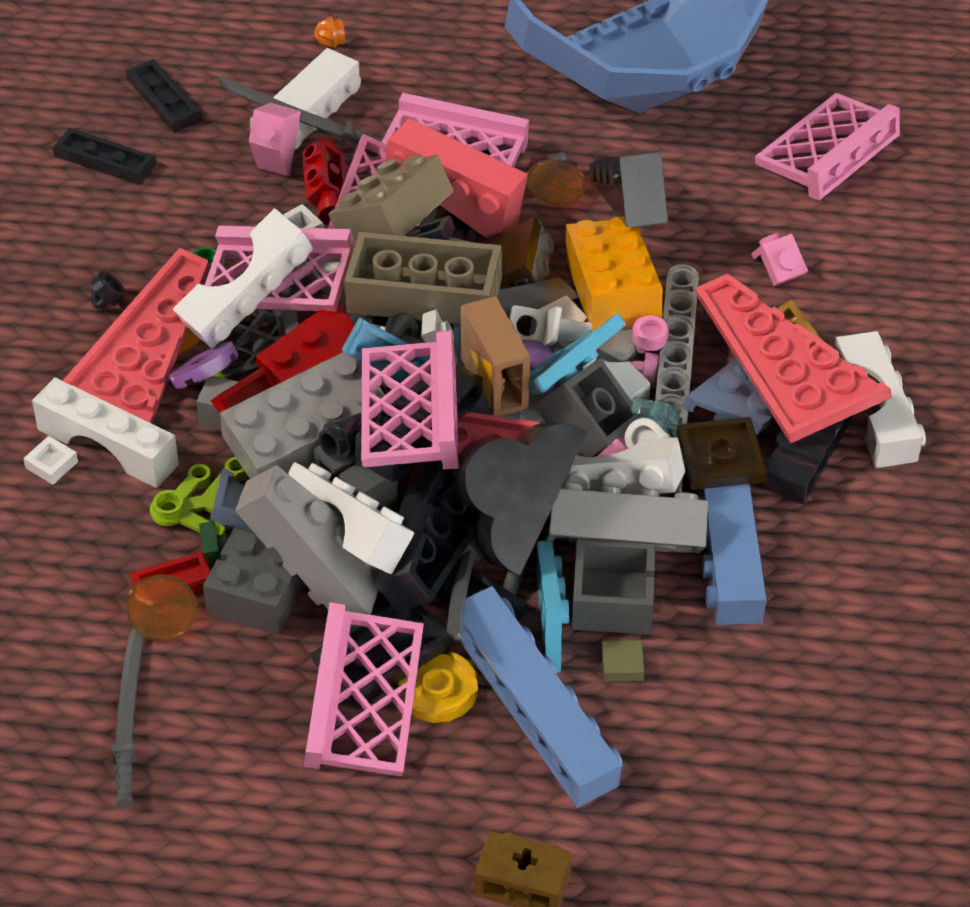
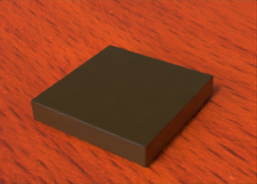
M535 217L480 241L482 244L501 245L502 281L500 288L532 274L542 226Z
M751 417L677 425L676 434L691 490L766 482L767 470Z

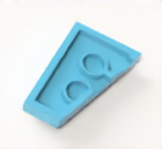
M536 541V576L542 622V643L545 644V655L550 657L556 671L561 672L562 624H569L568 600H565V579L562 577L561 556H554L552 541Z

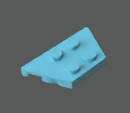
M620 314L613 315L595 331L589 330L560 348L530 371L529 396H539L552 388L556 382L559 385L566 382L578 373L576 370L578 364L580 367H583L598 357L599 354L596 349L626 326Z

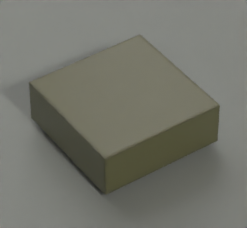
M642 640L602 641L601 652L604 682L644 681Z

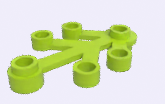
M236 457L226 461L225 469L234 473V481L241 482L247 478V473ZM204 464L193 465L188 470V476L175 491H161L154 497L150 505L151 518L162 526H173L180 523L200 533L199 524L209 521L193 512L206 510L212 513L220 475L211 484L210 468ZM234 468H241V469L238 470V471H233V470H232V469H234ZM198 475L204 476L202 478H195ZM208 487L201 496L189 498L196 489ZM215 522L220 535L225 534V527Z

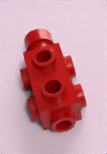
M319 138L314 143H310L302 153L306 199L314 207L318 208L319 220L324 225L329 226L331 219L328 214L335 209L350 165L346 164L345 154L335 148L334 142Z

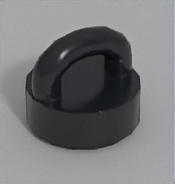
M101 271L91 280L93 288L91 304L94 308L102 309L107 304L115 306L125 297L123 285L111 273Z

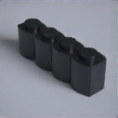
M456 363L458 420L459 417L467 414L480 399L483 377ZM420 380L410 390L420 395L430 386ZM401 396L392 406L401 411L411 401ZM420 408L410 417L421 423L431 413ZM382 411L374 423L383 426L392 417ZM400 424L391 433L401 439L412 429L404 424ZM361 429L355 437L354 447L355 461L362 465ZM420 436L411 446L415 449L432 447V442ZM382 439L371 448V453L387 451L393 445ZM413 463L366 468L391 482H395L409 470Z
M856 414L793 443H790L783 431L780 430L774 443L775 451L772 455L766 454L763 458L767 470V480L762 482L761 488L804 504Z

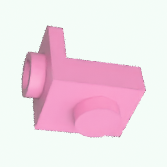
M778 233L765 237L759 241L760 247L751 253L754 260L762 258L773 286L798 278L808 272L792 234L781 238Z

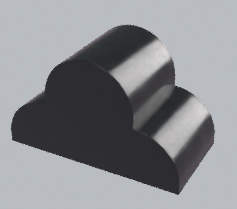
M539 423L526 429L517 440L494 437L481 438L468 444L459 453V468H455L452 471L454 490L465 506L481 514L477 524V539L485 556L494 564L516 574H521L586 437L587 430L572 424Z

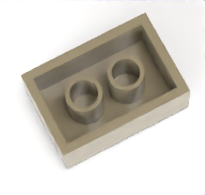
M416 154L400 162H397L396 159H390L381 163L374 175L361 180L358 183L359 188L341 197L338 200L339 205L328 215L335 229H351L355 241L359 232L406 236L448 198L454 190L438 155L423 157L422 154Z

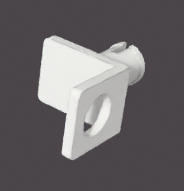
M514 305L510 309L509 320L520 339L536 340L542 342L543 346L549 347L555 344L557 339L572 342L584 333L592 330L591 322L561 318L562 307L555 306L545 311ZM521 316H530L535 320L536 330L531 336H524L518 332L517 321Z

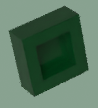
M209 521L199 524L203 554L209 568L212 570L217 559L221 560L220 553L228 537L226 533L220 535L215 522Z

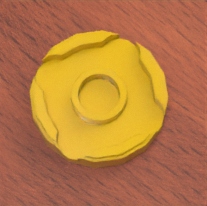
M449 652V655L440 654L417 669L411 714L423 721L440 723L450 722L467 713L473 707L478 696L477 673L471 663L459 654ZM408 677L398 682L399 687L407 682ZM405 693L399 696L403 702L405 699Z

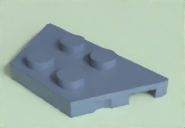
M734 359L688 394L681 406L690 412H693L695 406L715 412L714 420L751 417L756 435L760 434L775 421L737 359Z

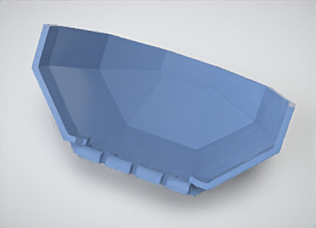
M510 0L504 28L525 52L602 99L640 114L692 91L698 92L715 80L728 78L735 71L737 62L758 30L768 0H648V2L645 1L628 9L627 13L623 11L603 20L602 25L596 23L578 31L576 36L572 34L567 37L534 17L521 0Z

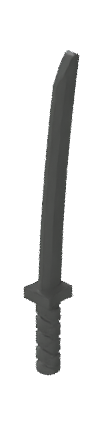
M223 75L219 77V83L229 92L255 104L263 106L268 103H274L301 111L299 122L341 137L339 145L346 146L347 141L357 144L363 134L380 142L383 140V138L378 136L375 137V135L353 129L352 121L347 120L345 125L279 101Z
M477 531L458 559L459 562L454 579L447 622V633L455 640L462 638L466 596L473 562L482 559V554L477 549L479 544Z
M141 620L128 637L120 687L116 744H111L113 764H116L115 774L117 775L115 777L117 785L116 806L121 809L132 806L131 764L136 762L133 742L134 713L140 663L147 630L146 620Z

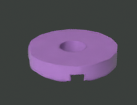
M225 342L181 364L169 374V378L175 389L187 388L186 380L192 378L194 383L197 381L201 382L229 366V363L232 362L230 358L237 359L239 354L232 342Z

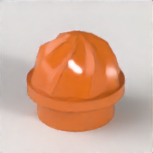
M331 16L317 24L314 37L321 46L334 49L339 44H345V31L341 18L333 19Z

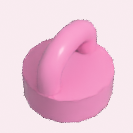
M646 315L638 318L633 324L632 340L637 346L639 354L659 350L666 344L669 328L662 318Z
M646 352L645 361H632L630 363L649 381L650 389H654L657 386L660 355L658 353Z

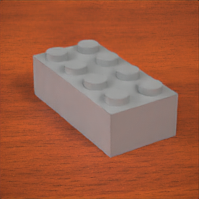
M343 352L220 412L222 437L250 479L276 465L288 474L294 462L306 468H309L311 463H314V448L320 445L318 435L323 430L324 425L362 412V362ZM380 387L372 392V394L380 399L385 396ZM379 414L374 418V421H377Z

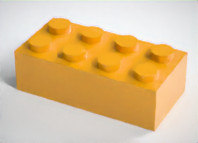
M619 217L606 221L582 220L575 224H566V261L584 313L587 316V322L592 323V331H595L617 313L620 314L626 324L622 329L633 328L635 321L642 316L653 315L662 318L663 288L638 226L627 228Z

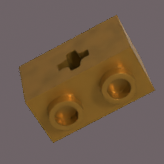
M489 831L475 871L474 896L515 907H560L571 874L572 852L563 850L555 844H539L524 840L512 833L501 834Z

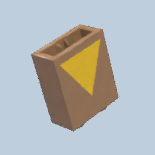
M494 296L461 305V360L466 369L483 377L481 397L491 415L501 417L529 409L530 355L497 297Z

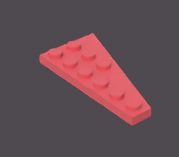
M179 248L63 381L152 424L168 383L169 374L172 372L188 330L173 311V308L197 284H205L210 271L208 260Z
M725 274L696 287L698 299L790 443L892 398L890 387L883 382L877 383L867 376L866 370L857 364L853 366L839 356V352L799 323L794 325L775 306L773 308L767 306L758 299V294L731 275Z

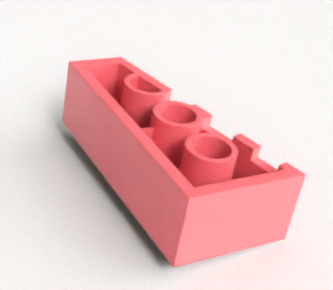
M410 118L388 139L385 161L396 159L397 162H400L416 154H422L423 157L438 155L454 190L440 205L485 238L518 225L527 173Z

